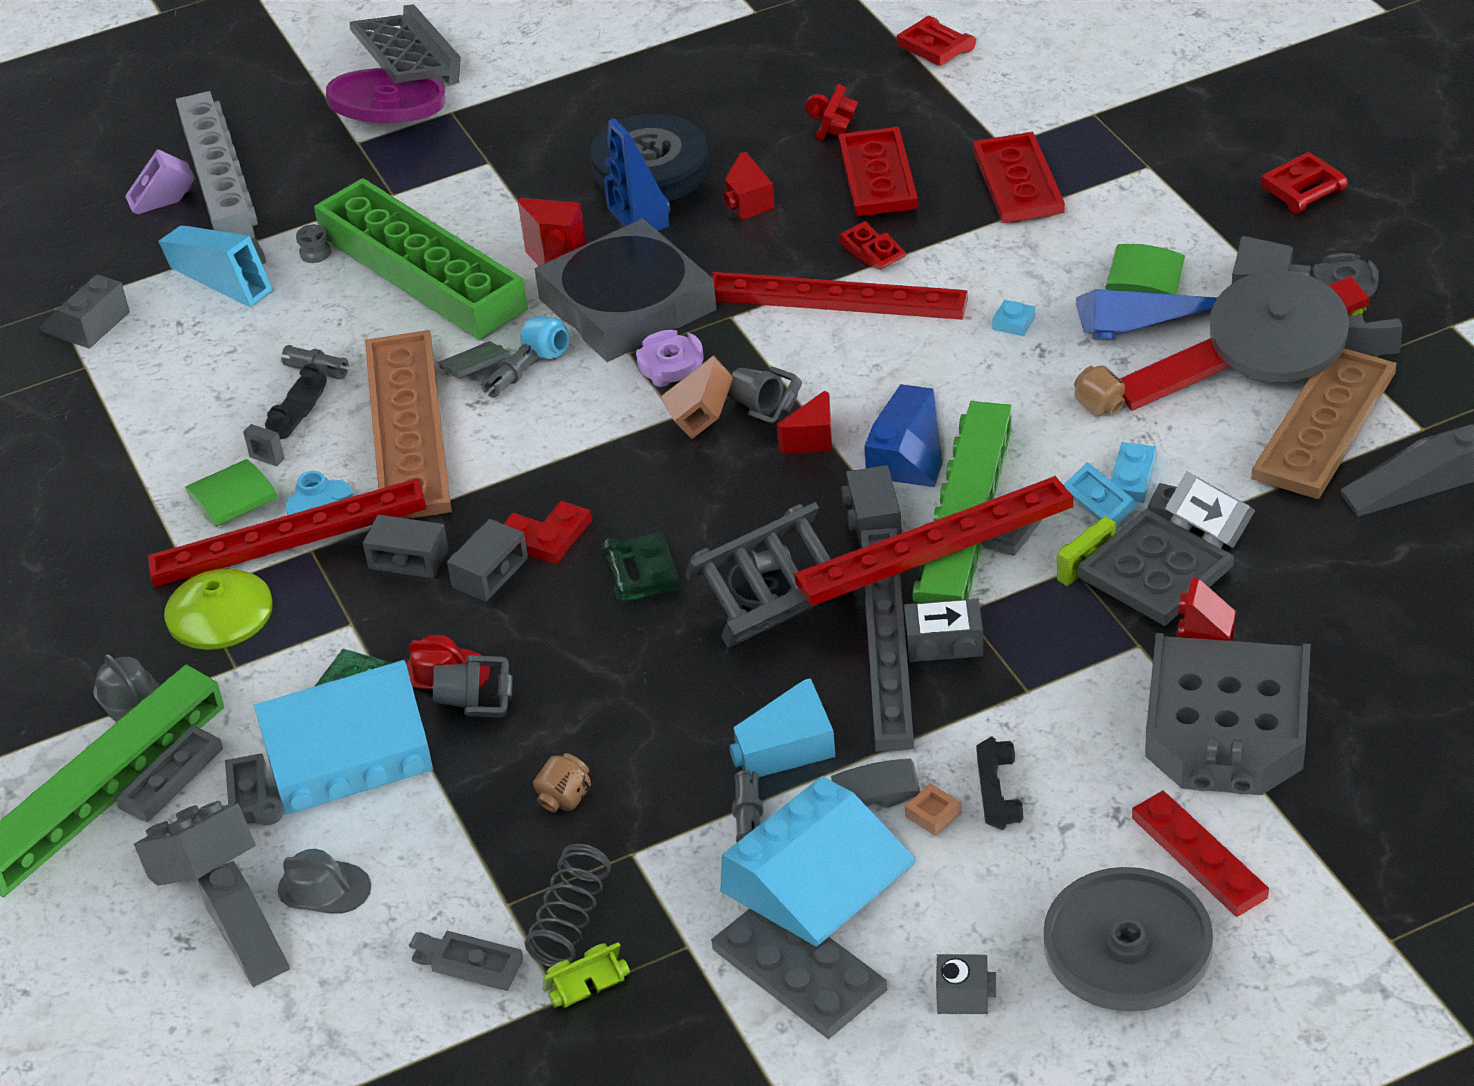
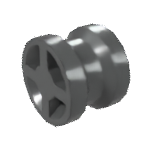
M312 224L304 226L297 231L296 240L299 246H301L299 253L303 261L318 263L330 256L331 249L330 244L326 241L328 235L324 226Z

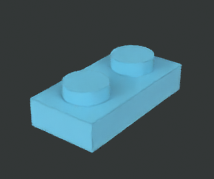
M1121 442L1111 481L1132 497L1135 502L1144 503L1156 459V446Z
M1088 462L1063 484L1072 494L1073 500L1096 519L1100 520L1107 516L1116 522V526L1137 508L1132 497Z

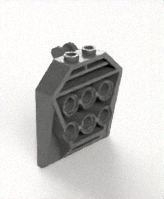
M1156 633L1146 724L1145 757L1180 788L1199 791L1263 795L1303 770L1311 644L1293 646L1167 637L1163 633Z

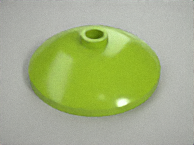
M215 569L190 578L176 589L166 604L164 616L169 633L178 642L196 649H221L241 643L256 634L268 621L272 612L273 602L267 584L258 576L238 569Z

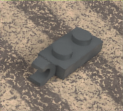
M446 931L442 939L431 937L422 932H415L409 944L410 948L416 949L412 956V961L421 965L431 964L432 972L505 991L509 990L523 962L521 949L451 931Z

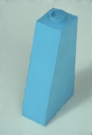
M181 225L158 241L170 268L246 306L251 307L273 291L252 240L248 235Z

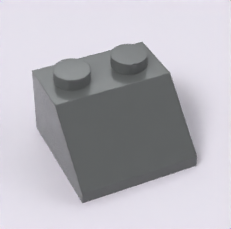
M96 274L39 326L40 331L90 349L130 313L122 282Z

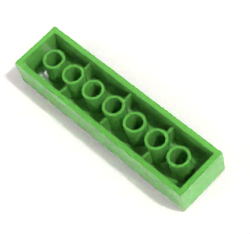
M364 178L314 206L318 225L324 226L327 230L328 242L478 340L528 309L522 277Z

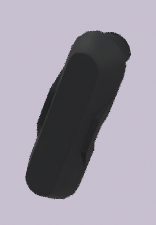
M306 364L299 372L301 377L289 390L283 403L274 405L267 412L268 418L265 422V428L279 433L280 439H285L291 435L301 420L309 414L323 393L327 378L320 372V367L316 364Z
M991 736L976 745L984 817L986 824L1004 830L1006 824L1021 823L1023 820L1022 802L1018 798L1004 800L1001 794L1000 779L997 777L998 765H1012L1015 761L1014 744L1010 740L996 742V738Z

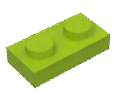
M1104 516L1094 525L1088 526L1071 543L1064 545L1056 557L1057 580L1066 586L1079 578L1077 577V566L1116 534V522Z

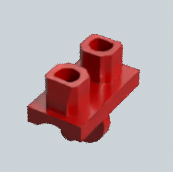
M838 84L830 101L826 96L819 94L812 95L807 99L805 103L807 114L812 119H822L815 138L823 141L827 133L838 137V134L846 132L858 105L857 101L844 96L847 87Z

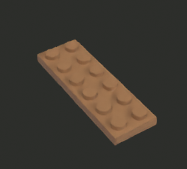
M1344 348L1342 354L1331 366L1309 378L1253 466L1251 479L1319 499L1394 377L1396 362Z

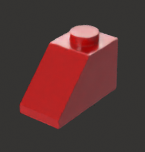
M747 152L740 153L725 178L726 192L723 194L727 208L733 210L739 219L743 220L775 209L773 183Z

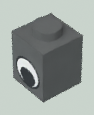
M937 954V1014H988V997H996V972H988L987 955Z

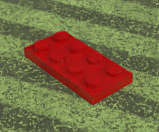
M899 127L838 134L839 147L855 216H873L880 213L904 212L918 209V198Z
M1033 131L973 141V153L1002 223L1019 222L1026 219L1050 217L1055 214L1065 213L1064 200Z

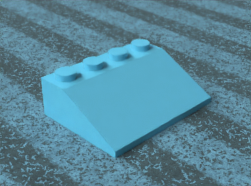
M405 660L254 704L275 785L283 804L285 815L433 770L428 743Z
M821 776L722 854L720 892L817 947L915 864V857L853 792Z

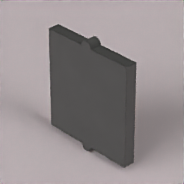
M488 341L441 360L438 363L446 375L451 374L461 378L498 363L504 358H510V354L502 345H496Z

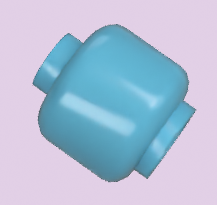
M545 316L529 318L523 325L520 335L521 346L523 344L531 346L526 354L534 350L537 353L538 359L555 360L561 357L568 348L570 339L567 327L561 320Z

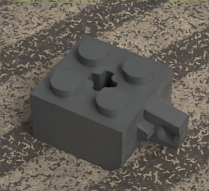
M220 801L209 803L201 808L194 805L183 809L175 814L176 821L170 824L168 821H164L146 829L147 837L134 843L147 877L157 886L196 880L256 846L239 804L233 803L222 806Z

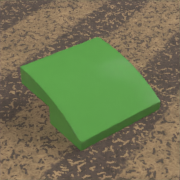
M1118 244L1115 248L1105 289L1176 295L1185 255L1152 245Z
M248 459L185 486L189 498L201 507L205 519L215 526L221 525L278 498L270 482Z

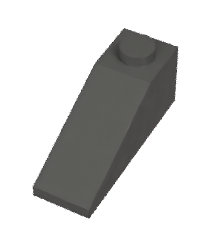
M234 860L197 879L206 909L252 987L290 970L289 964L266 918Z

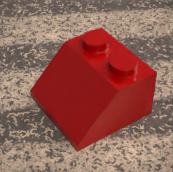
M529 198L518 199L525 252L538 266L586 245L580 203Z

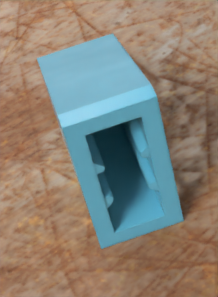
M811 678L801 681L733 728L735 744L729 745L734 766H741L743 770H750V780L753 771L759 777L835 757L834 731Z

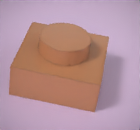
M931 783L904 806L905 817L934 836L961 813V802Z

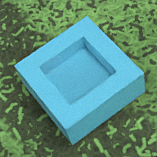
M1004 300L992 319L993 330L1024 336L1035 318V306Z

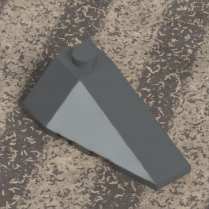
M1467 425L1419 439L1342 488L1341 496L1357 517L1474 482V425Z

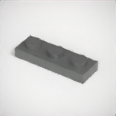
M191 725L116 797L119 809L148 823L223 750L221 739Z

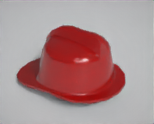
M430 635L419 641H411L409 646L410 658L406 666L412 687L433 690L434 666L464 664L468 656L482 655L471 650L458 648L455 642L445 635ZM480 666L479 688L484 686L489 679L490 666Z

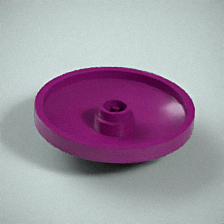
M382 68L364 69L348 72L332 79L326 86V102L334 112L356 120L378 123L408 122L423 119L439 112L445 105V87L436 78L394 83Z

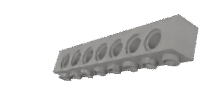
M210 91L177 98L176 103L213 230L248 235L251 239L255 238L252 226L258 225L257 217L252 206L249 191H247L239 160H237L229 130L227 129L220 102L213 101Z

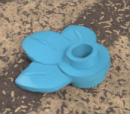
M307 471L299 476L295 487L296 493L286 501L287 515L350 498L354 495L353 490L345 481L328 480L319 471Z

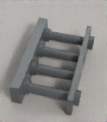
M816 502L805 507L802 504L796 505L784 514V517L712 551L709 548L702 549L690 558V563L685 573L686 578L689 581L703 574L729 617L726 620L727 623L721 635L728 648L819 605L810 606L795 585L794 573L799 571L779 539L797 530L817 565L831 560L810 525L819 509ZM763 545L767 546L791 586L789 593L780 597L777 594L771 593L748 554L751 550H755ZM735 559L760 601L758 608L749 612L745 609L741 610L717 567Z

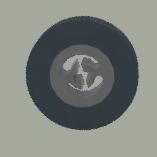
M641 114L617 121L630 134L662 194L666 196L668 201L689 194L704 181L708 172L707 142L705 135L695 124L686 119L667 114ZM608 126L596 135L590 147L593 180L604 194V177L610 175V169L605 165L606 158L611 156L607 147Z

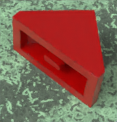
M824 390L776 425L778 449L780 452L787 454L832 451L831 409L828 392Z

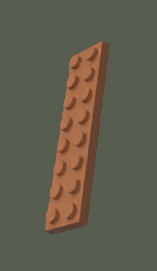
M430 330L366 339L365 346L378 489L419 478L427 509L399 518L410 519L452 512Z

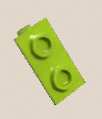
M617 942L607 947L606 943L596 945L586 951L585 957L578 961L570 963L569 960H564L550 967L547 970L548 974L544 976L542 990L544 992L553 988V991L549 992L548 995L554 1008L560 1005L566 1008L589 997L591 993L585 982L590 979L597 992L623 982L624 976L630 974V970L624 959L617 961L620 943Z

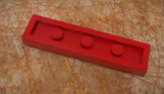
M1164 790L1132 808V819L1235 917L1242 915L1268 899L1269 887Z

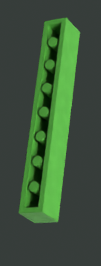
M970 401L967 414H961L959 421V435L961 436L954 438L953 457L955 458L954 460H948L946 480L948 483H942L940 504L942 505L941 507H935L933 521L995 498L1012 432L1010 404ZM982 542L920 565V577L922 578L921 581L916 580L914 583L913 602L927 603L969 599L982 549Z
M186 664L97 740L88 745L85 750L61 768L41 787L31 793L28 798L0 820V896L4 898L116 802V797L191 725L202 728L224 709L218 682Z

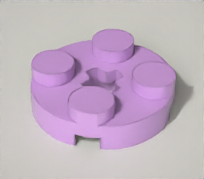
M664 330L649 335L642 341L643 347L636 351L639 371L645 377L650 378L652 384L658 387H664L671 382L683 380L702 365L703 362L702 344L695 335L687 332L688 337L680 336L677 330Z

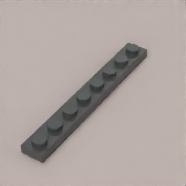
M897 528L861 530L862 548L896 536ZM899 573L864 586L876 752L914 749L901 576Z

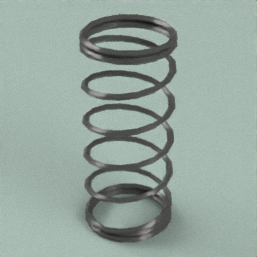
M579 843L571 844L564 848L557 864L558 872L553 874L550 881L551 888L546 891L543 897L544 905L538 909L536 914L537 921L532 924L524 942L525 949L529 955L545 966L552 967L564 960H569L570 963H573L576 957L573 945L580 943L583 939L582 932L578 928L588 926L590 919L585 911L595 909L597 904L592 895L602 892L603 884L601 880L607 878L610 873L611 864L609 859L603 852L593 846ZM577 849H578V850L588 851V852H578V851H576V852L568 853V852L571 851V850H577ZM572 855H587L602 862L606 871L601 875H594L587 870L573 868L566 858ZM568 871L581 880L597 881L600 887L595 892H588L581 887L571 885L564 878L562 872ZM560 875L566 884L554 886V881ZM562 887L571 888L576 892L588 895L592 899L593 904L589 908H580L575 904L564 901L555 889ZM553 891L559 901L548 903L547 898ZM553 904L566 905L571 909L581 911L585 915L586 921L582 925H574L556 917L548 906ZM546 908L553 918L540 919L542 910ZM541 922H560L565 926L574 928L578 932L579 938L577 941L570 942L563 935L546 930ZM537 925H539L540 928L542 929V930H535V931H534V929H535V927H536ZM546 936L564 944L569 949L571 957L561 959L549 955L536 944L534 937ZM530 939H531L533 945L535 946V948H536L541 954L545 955L546 957H548V958H550V959H552V960L546 959V958L540 956L538 953H536V952L532 949V947L530 946Z

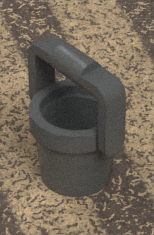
M771 366L769 371L763 372L738 368L732 373L733 380L728 396L732 400L750 409L748 416L777 427L776 425L790 413L801 388L802 380L793 373ZM780 377L791 380L784 394L783 382ZM778 408L773 418L766 416Z
M473 655L468 656L464 664L434 666L432 703L465 708L464 714L466 716H505L508 700L512 699L513 676L509 675V662L505 657ZM480 666L501 667V674L498 675L497 689L500 707H478Z

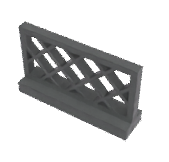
M414 4L404 5L403 15L350 21L351 32L394 83L442 77L448 85L459 83L461 57Z

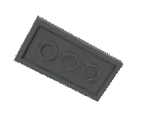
M748 909L711 939L712 949L828 1040L887 991V980L830 937L816 947L751 909Z

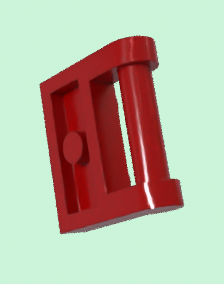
M926 16L897 35V45L941 66L963 51L966 53L971 52L976 45V38L968 33L961 34L940 24L939 20L935 17Z
M1310 152L1261 176V187L1287 203L1289 210L1294 214L1304 211L1307 205L1332 192L1339 193L1348 186L1344 174ZM1321 180H1324V181H1325L1324 183H1322V184H1320V185H1318V186H1316V187H1314V188H1312V189H1310V190H1308V191H1306V192H1304V193H1302V194L1299 193L1300 191H1302V190L1308 188L1309 186H1311V185H1313V184H1315V183H1317V182H1319V181H1321Z

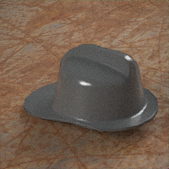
M107 654L104 656L105 664L97 671L93 695L110 718L117 722L160 687V685L137 659L128 656L113 659Z
M315 848L306 849L293 857L285 858L283 862L284 875L278 885L280 900L288 907L325 913H346L355 910L365 903L371 892V881L363 869L350 863L335 861L327 852Z

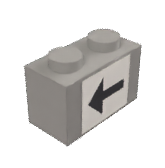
M1186 471L1165 507L1167 511L1174 514L1170 521L1190 531L1192 526L1199 528L1205 532L1202 539L1220 549L1224 543L1234 548L1256 511Z

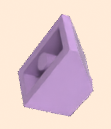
M157 149L125 197L132 212L141 214L179 202L183 195L192 188L195 177L187 162Z

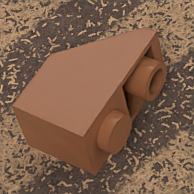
M713 355L660 398L674 422L693 439L719 419L733 376Z

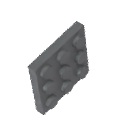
M1145 509L1077 566V577L1166 626L1178 615L1181 592L1188 593L1191 578L1200 579L1210 587L1233 567L1234 556L1154 512Z

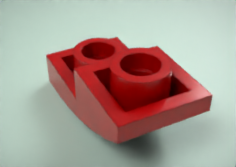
M866 221L840 234L839 243L860 261L873 268L881 270L906 256V252L887 232L879 235Z

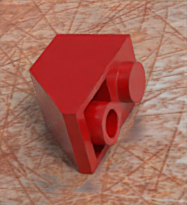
M1191 578L1188 593L1181 592L1178 614L1185 615V618L1180 619L1177 637L1234 641L1236 611L1200 579Z

